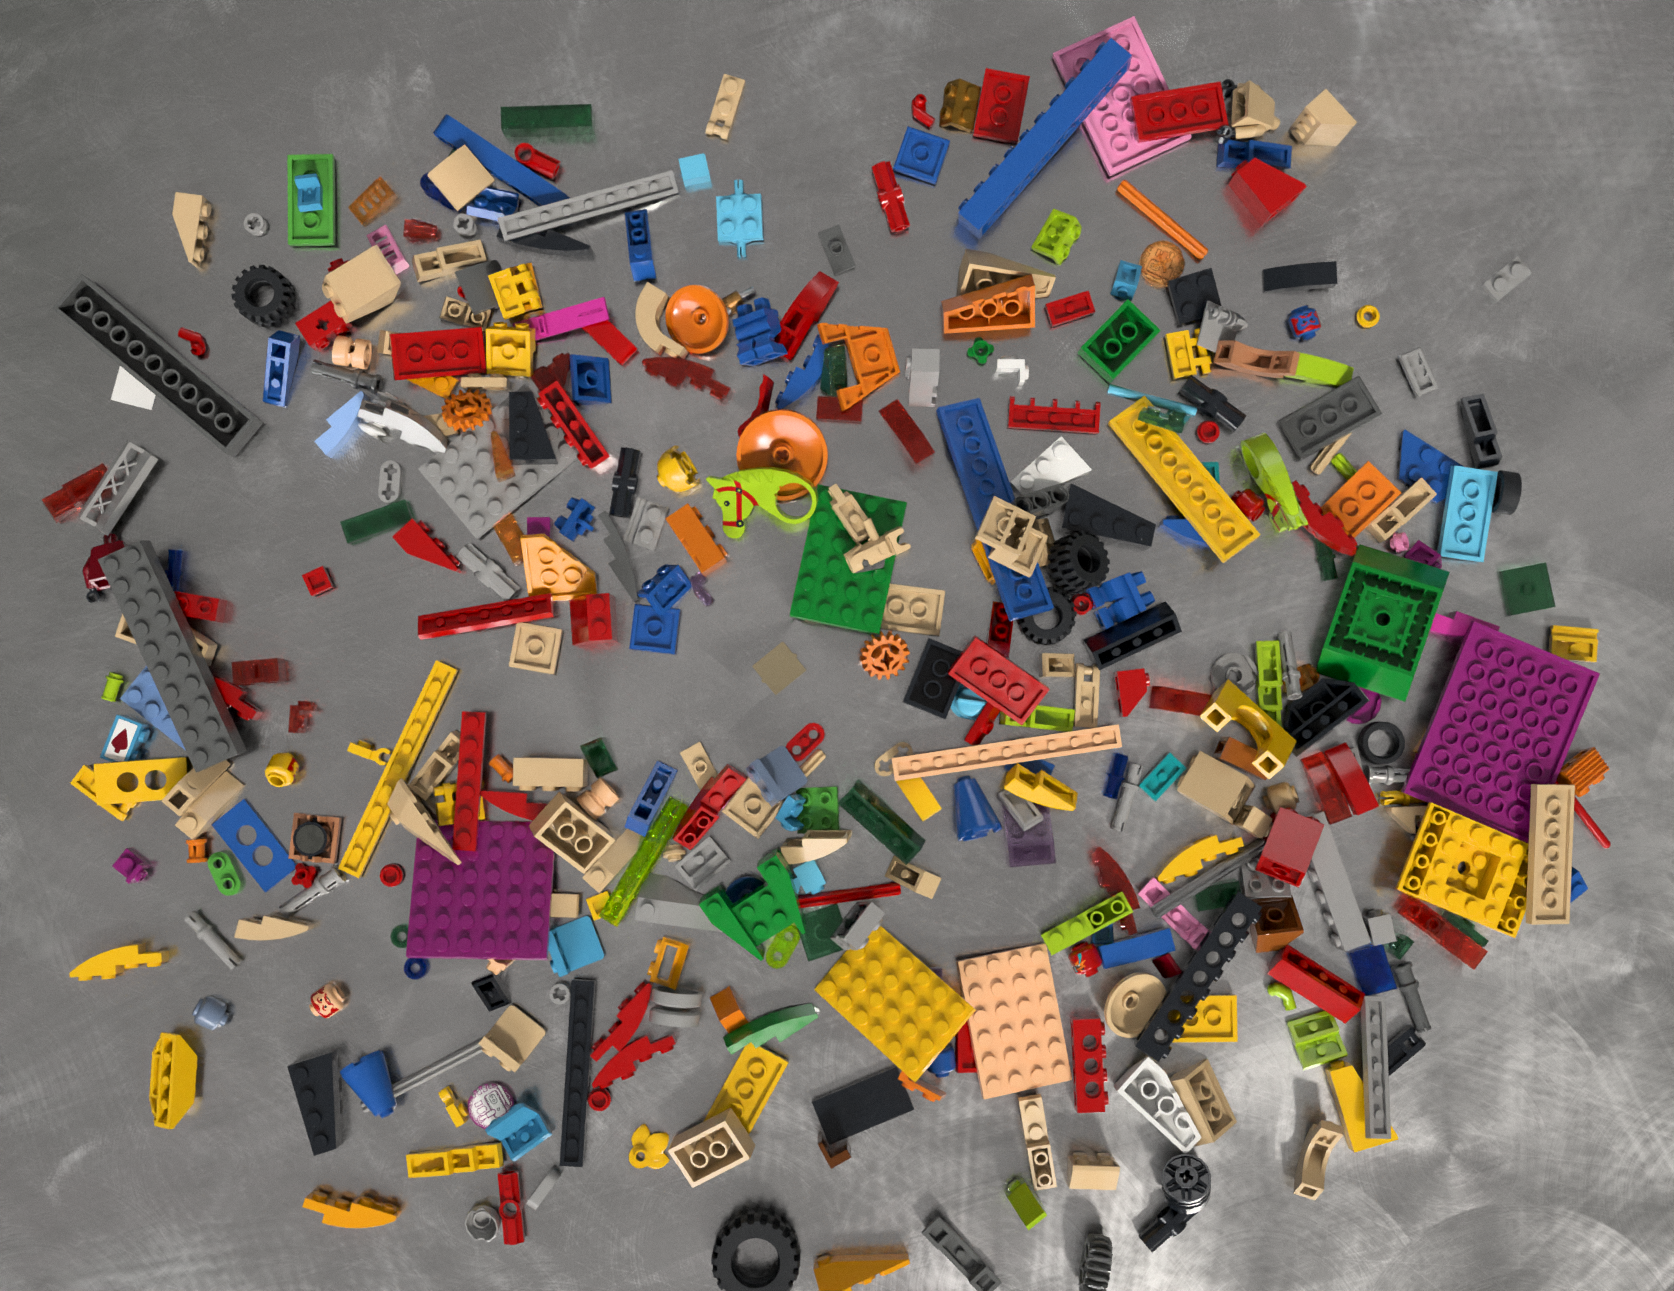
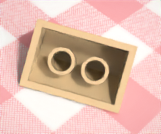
M1325 89L1304 108L1290 129L1293 136L1305 145L1337 146L1356 125L1357 121Z
M1208 1059L1179 1071L1169 1078L1202 1137L1194 1146L1214 1143L1237 1123Z

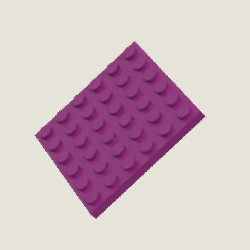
M479 821L477 851L454 850L462 862L459 865L417 837L406 949L407 958L548 960L555 852L534 837L529 828L531 822ZM454 824L438 826L452 847Z

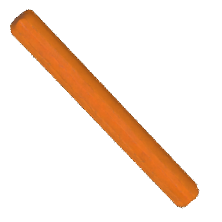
M1123 180L1119 184L1117 190L1198 259L1201 260L1205 257L1209 250L1127 180Z

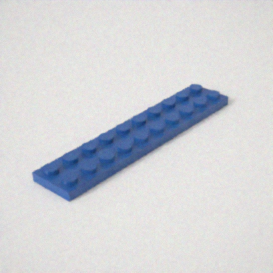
M976 398L938 407L936 412L977 530H979L991 499L994 496L1008 503H1011L1015 496L981 400ZM982 542L1009 621L1050 611L1054 608L1038 562L1032 576L1029 578L988 558L992 547Z

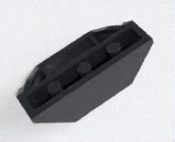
M1322 678L1303 693L1301 698L1294 700L1287 706L1284 730L1296 740L1292 750L1296 757L1321 741L1370 701L1355 682Z

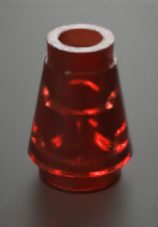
M412 217L411 219H405L403 237H407L409 240L436 239L437 225Z

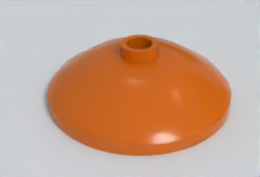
M703 285L685 286L672 295L666 307L665 320L668 332L673 341L683 346L688 352L706 353L717 348L724 340L729 324L728 313L724 302L712 289ZM702 313L706 316L705 321L702 319Z

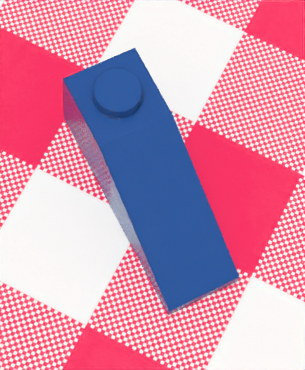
M278 330L268 338L263 402L286 406L298 360L300 335Z
M659 761L656 762L627 817L625 828L646 837L678 770Z

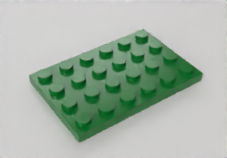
M818 484V504L810 519L789 616L879 635L896 554L885 559L883 568L852 573L844 554L853 549L856 543L832 509L830 501L833 499L828 492L830 487ZM840 489L842 493L847 491L853 495L867 518L872 519L879 536L896 527H902L907 502ZM900 535L897 537V540H896L898 544H899Z

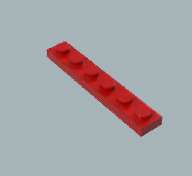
M551 593L421 615L418 616V636L420 640L554 617L553 596Z
M462 711L453 850L477 851L487 714L485 712Z

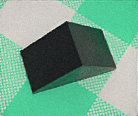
M491 972L471 982L472 987L489 1012L511 1004L500 973L495 975Z

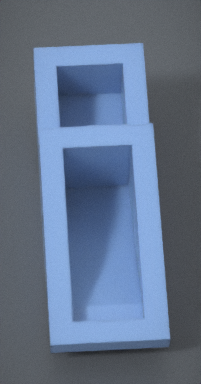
M363 391L356 394L326 419L332 427L314 441L326 456L332 458L352 437L358 424L361 422L362 418L357 417L362 399L369 401V397Z

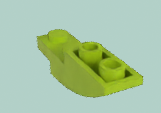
M1120 892L1045 932L1041 936L1051 955H1054L1133 913V910L1123 892Z

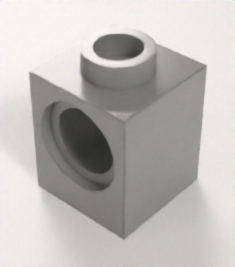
M1382 909L1369 911L1368 916L1362 917L1371 941L1368 944L1377 946L1397 941L1391 914L1382 912Z

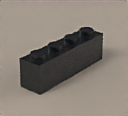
M1165 601L1083 641L1090 659L1098 670H1102L1182 632L1176 613Z

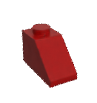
M1144 668L1114 672L1120 717H1128L1147 692V686H1150L1149 674L1145 673Z

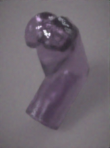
M697 572L690 578L694 595L704 606H709L714 599L701 585L706 582V578L701 572Z

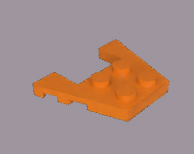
M819 323L817 325L822 345L845 340L858 385L836 391L842 411L851 407L900 372L888 328Z

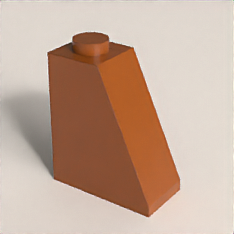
M1220 737L1213 752V758L1260 780L1267 779L1252 764L1258 750L1234 738Z

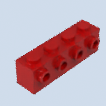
M556 378L537 391L539 397L536 398L544 410L548 408L553 414L550 417L551 421L557 429L562 427L566 433L563 438L570 448L575 446L579 451L576 456L583 466L588 464L590 469H593L610 457Z
M1290 945L1284 946L1272 958L1267 974L1346 1024L1361 1010L1365 993Z

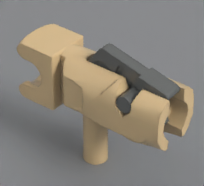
M868 518L862 521L870 537L867 539L868 542L863 545L859 543L845 553L844 557L851 572L860 573L883 568L886 558L909 550L911 545L905 542L897 543V537L904 532L901 526L879 536L872 519Z

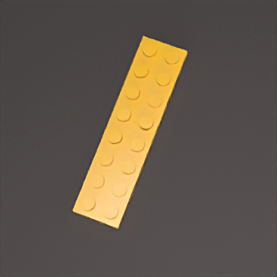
M1143 396L1109 421L1108 425L1222 563H1225L1261 535L1146 396Z

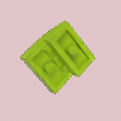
M1322 1011L1287 1023L1303 1071L1347 1057L1348 1053L1340 1037L1337 1022L1334 1016L1328 1012Z

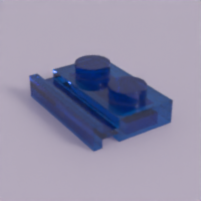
M1383 944L1350 951V956L1365 996L1397 989Z

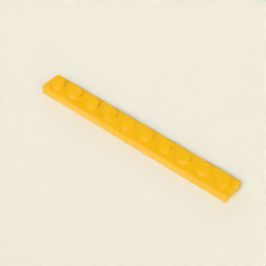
M438 660L435 661L338 869L361 878L388 821L389 813L392 812L387 803L397 782L401 778L406 782L458 672L457 669Z

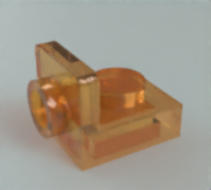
M1310 663L1297 668L1301 674L1299 679L1301 692L1319 682V672Z

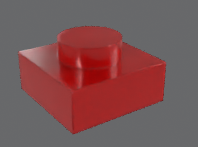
M325 566L302 575L309 593L313 597L334 587Z

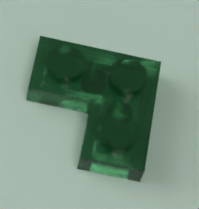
M1148 406L1140 411L1138 420L1182 434L1188 426L1191 416L1186 415V412L1181 409L1174 408L1173 411L1168 410L1164 414L1161 413V409Z

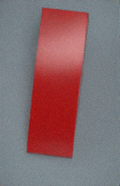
M1344 742L1325 750L1324 753L1341 793L1345 794L1353 815H1360L1379 807L1374 793L1347 743Z
M481 791V796L496 807L515 816L532 821L548 805V803L530 802V793Z

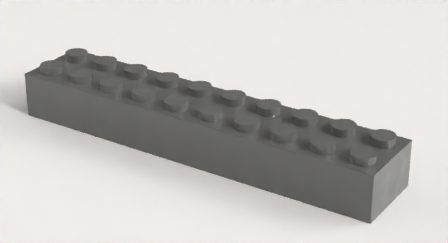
M83 274L77 278L52 308L227 455L235 457L263 424L262 421Z
M139 540L98 559L195 772L208 769L246 752L245 745L151 541Z

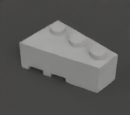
M912 348L911 354L906 356L904 376L909 378L908 406H936L940 349Z

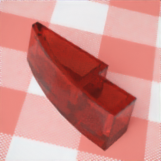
M103 463L63 484L62 489L42 499L43 505L55 523L84 507L107 471ZM109 488L104 489L101 494H103V493H104L105 491H107Z
M1152 686L1149 708L1200 717L1212 695L1163 686Z
M1321 751L1300 759L1315 801L1319 803L1321 811H1324L1328 824L1331 825L1352 817L1340 785L1323 752Z

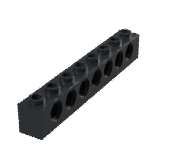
M1235 890L1182 969V973L1178 975L1134 1041L1135 1047L1158 1062L1161 1058L1165 1059L1172 1049L1170 1044L1174 1038L1178 1040L1185 1030L1182 1027L1187 1019L1191 1021L1198 1010L1195 1007L1200 1000L1204 1001L1211 991L1209 986L1213 981L1217 982L1223 974L1221 968L1226 961L1229 963L1236 954L1234 949L1239 942L1242 944L1249 935L1247 929L1251 923L1256 924L1262 915V912H1260L1262 907ZM1236 913H1242L1244 916V921L1240 925H1235L1232 922V917ZM1224 932L1231 934V940L1227 944H1221L1219 941L1220 935ZM1217 952L1218 960L1215 963H1208L1206 960L1208 953ZM1197 971L1205 972L1204 981L1195 982L1193 980L1194 974ZM1185 990L1193 993L1192 999L1187 1002L1180 999L1181 993ZM1171 1010H1178L1180 1012L1179 1018L1175 1021H1171L1167 1017ZM1158 1029L1167 1031V1036L1163 1040L1155 1038V1032Z

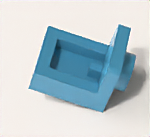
M306 174L295 176V183L298 188L297 206L299 211L323 210V188L318 175Z

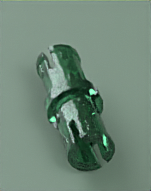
M1315 538L1319 553L1317 559L1318 562H1321L1324 581L1338 579L1334 562L1336 555L1333 554L1332 548Z

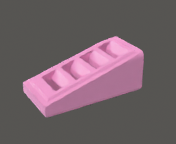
M386 224L366 235L372 247L377 245L379 249H382L391 244L381 252L384 257L395 252L386 260L396 275L409 268L405 256ZM384 236H387L386 239L382 240L379 243H376L377 240L381 239Z

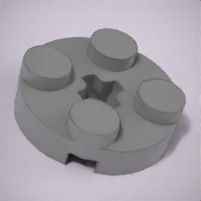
M1229 653L1216 660L1210 671L1211 682L1215 690L1229 679V672L1233 670L1234 672L1238 671L1240 675L1237 676V682L1234 680L1230 681L1245 695L1253 691L1258 671L1256 665L1249 657L1239 653Z

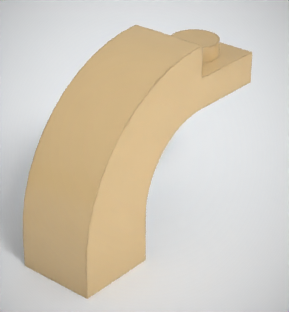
M647 282L636 304L635 318L639 333L647 345L659 356L664 351L674 359L678 356L684 360L689 352L683 346L665 336L660 328V318L670 297Z
M1321 1120L1318 1125L1313 1123L1306 1135L1297 1162L1293 1194L1316 1200L1323 1192L1327 1162L1332 1149L1343 1136V1126Z

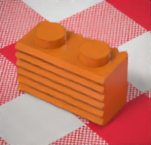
M1590 747L1579 751V753L1562 766L1556 781L1559 784L1575 785V795L1581 797L1590 791L1589 786L1591 784L1595 785L1605 778L1603 774L1609 770V767L1604 762V759L1601 758L1599 752L1596 751V748Z

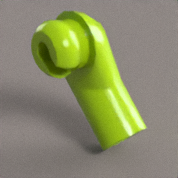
M1274 982V984L1268 985V994L1282 998L1286 1011L1297 1008L1292 990L1281 982Z

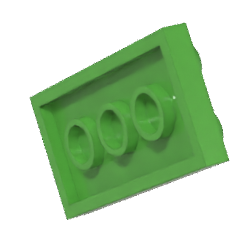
M333 154L287 155L288 245L334 246L335 156ZM306 174L318 175L323 188V210L299 211L297 206L298 188L295 183V176Z

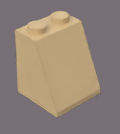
M375 245L325 275L322 291L333 302L336 314L340 318L342 317L347 324L393 303L401 282L379 247Z
M1200 751L1198 755H1194L1189 763L1190 769L1187 774H1183L1179 779L1177 791L1233 825L1256 786L1249 777Z

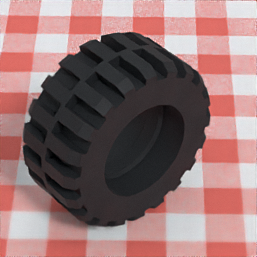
M750 1210L748 1214L743 1215L740 1213L735 1216L734 1220H729L725 1223L724 1228L717 1235L711 1257L712 1273L714 1278L718 1280L717 1285L720 1290L790 1291L792 1289L793 1282L797 1280L799 1274L801 1251L796 1233L791 1231V1226L787 1221L783 1223L781 1217L776 1214L774 1216L768 1215L769 1211L762 1210L761 1213H755V1210ZM752 1238L763 1239L771 1243L778 1253V1263L775 1270L767 1276L758 1278L742 1273L736 1266L734 1259L735 1251L740 1243Z

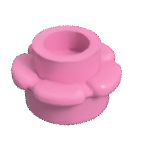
M1394 532L1393 537L1390 538L1391 549L1396 550L1398 554L1409 549V540L1405 532Z

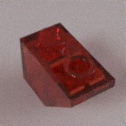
M569 352L565 355L564 353L557 355L552 359L553 363L547 367L541 366L533 372L534 375L530 378L538 389H541L556 378L564 391H568L571 377Z

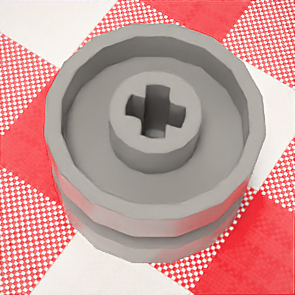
M666 986L653 987L651 1000L659 1006H654L650 1009L649 1021L654 1024L670 1027H698L700 1013L691 1008L701 1006L703 993L679 987L676 990Z

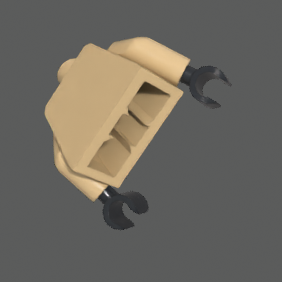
M1230 79L1222 82L1223 97H1229L1233 91L1231 126L1235 130H1232L1229 126H1222L1217 133L1224 134L1218 139L1220 144H1226L1230 137H1235L1236 139L1257 137L1263 135L1269 129L1274 131L1279 127L1280 119L1274 115L1275 102L1258 84H1254L1250 80L1246 83H1238V85H1234V82Z

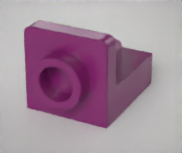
M1420 540L1404 556V558L1439 569L1442 568L1441 555Z
M126 848L112 867L127 878L126 882L128 884L141 882L147 876L148 872L146 870L151 864L131 848Z

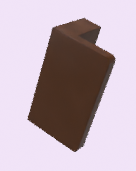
M823 1134L818 1135L817 1144L831 1169L852 1158L851 1147L847 1140L830 1149Z

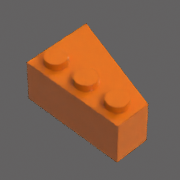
M687 503L665 519L703 576L706 577L727 562L725 556L728 554L721 544L716 545L712 538L715 535L708 525L704 527L699 519L702 518V515L695 506L691 508Z

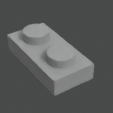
M1517 256L1483 283L1481 287L1496 303L1531 275L1532 272Z

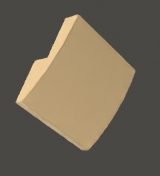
M465 144L443 160L427 175L457 211L471 202L476 195L495 181Z

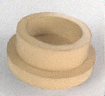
M677 844L664 847L663 858H668L669 862L680 861L682 856L686 855L683 845Z

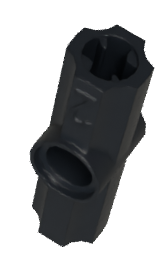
M1193 375L1190 376L1179 391L1198 405V409L1209 418L1217 419L1233 432L1236 431L1246 417L1243 412L1228 402L1224 394L1216 389H1210Z
M621 447L617 471L614 472L612 481L613 495L609 515L629 518L632 498L636 493L638 484L637 470L641 454L640 450Z
M1167 1206L1158 1213L1156 1220L1138 1236L1153 1253L1168 1238L1180 1234L1185 1229L1187 1222L1198 1212L1182 1214Z

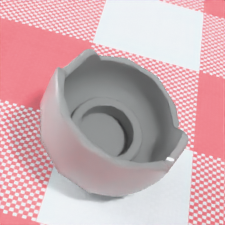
M486 1205L471 1208L464 1222L466 1232L475 1241L485 1240L486 1243L490 1242L497 1236L500 1227L499 1214L495 1209Z

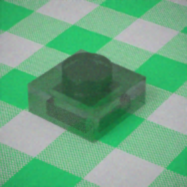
M1403 934L1396 936L1397 941L1389 943L1390 948L1387 951L1391 956L1399 960L1402 959L1414 943L1412 939Z

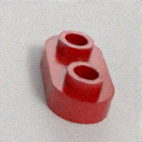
M809 723L787 743L786 749L795 761L803 760L823 741L825 736L824 729L817 723ZM811 730H816L818 733L815 739L809 737ZM796 745L801 748L800 754L797 755L792 752V748Z

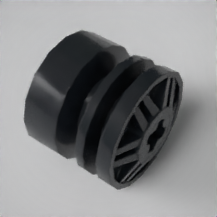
M1192 1154L1173 1156L1166 1162L1162 1170V1194L1165 1202L1171 1209L1182 1214H1193L1202 1210L1210 1199L1211 1173L1204 1161ZM1186 1177L1190 1178L1187 1183H1183Z

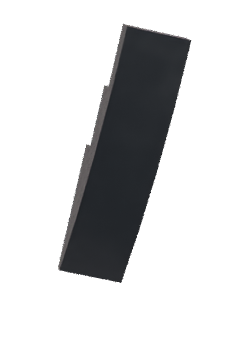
M499 228L496 236L500 243L545 255L589 256L593 253L590 245L548 229L545 237L533 233L504 241Z

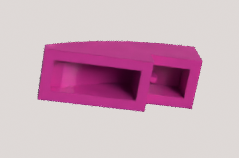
M1454 611L1450 612L1448 617L1436 613L1429 633L1448 637H1465L1471 621L1499 631L1500 626Z

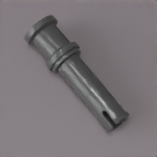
M316 359L313 360L314 363L311 365L312 374L346 382L355 389L363 388L370 390L372 394H377L381 387L382 376L379 374L371 375L364 373L362 369L349 370Z
M1401 962L1391 967L1392 971L1396 972L1399 981L1398 988L1405 994L1416 1031L1418 1033L1425 1032L1424 1028L1428 1031L1431 1029V1025L1417 990L1419 982L1413 975L1411 969L1413 966L1412 962Z

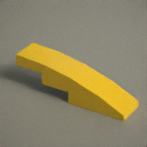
M501 1142L436 1149L406 1155L408 1178L445 1176L453 1173L474 1172L478 1169L500 1168L504 1166Z

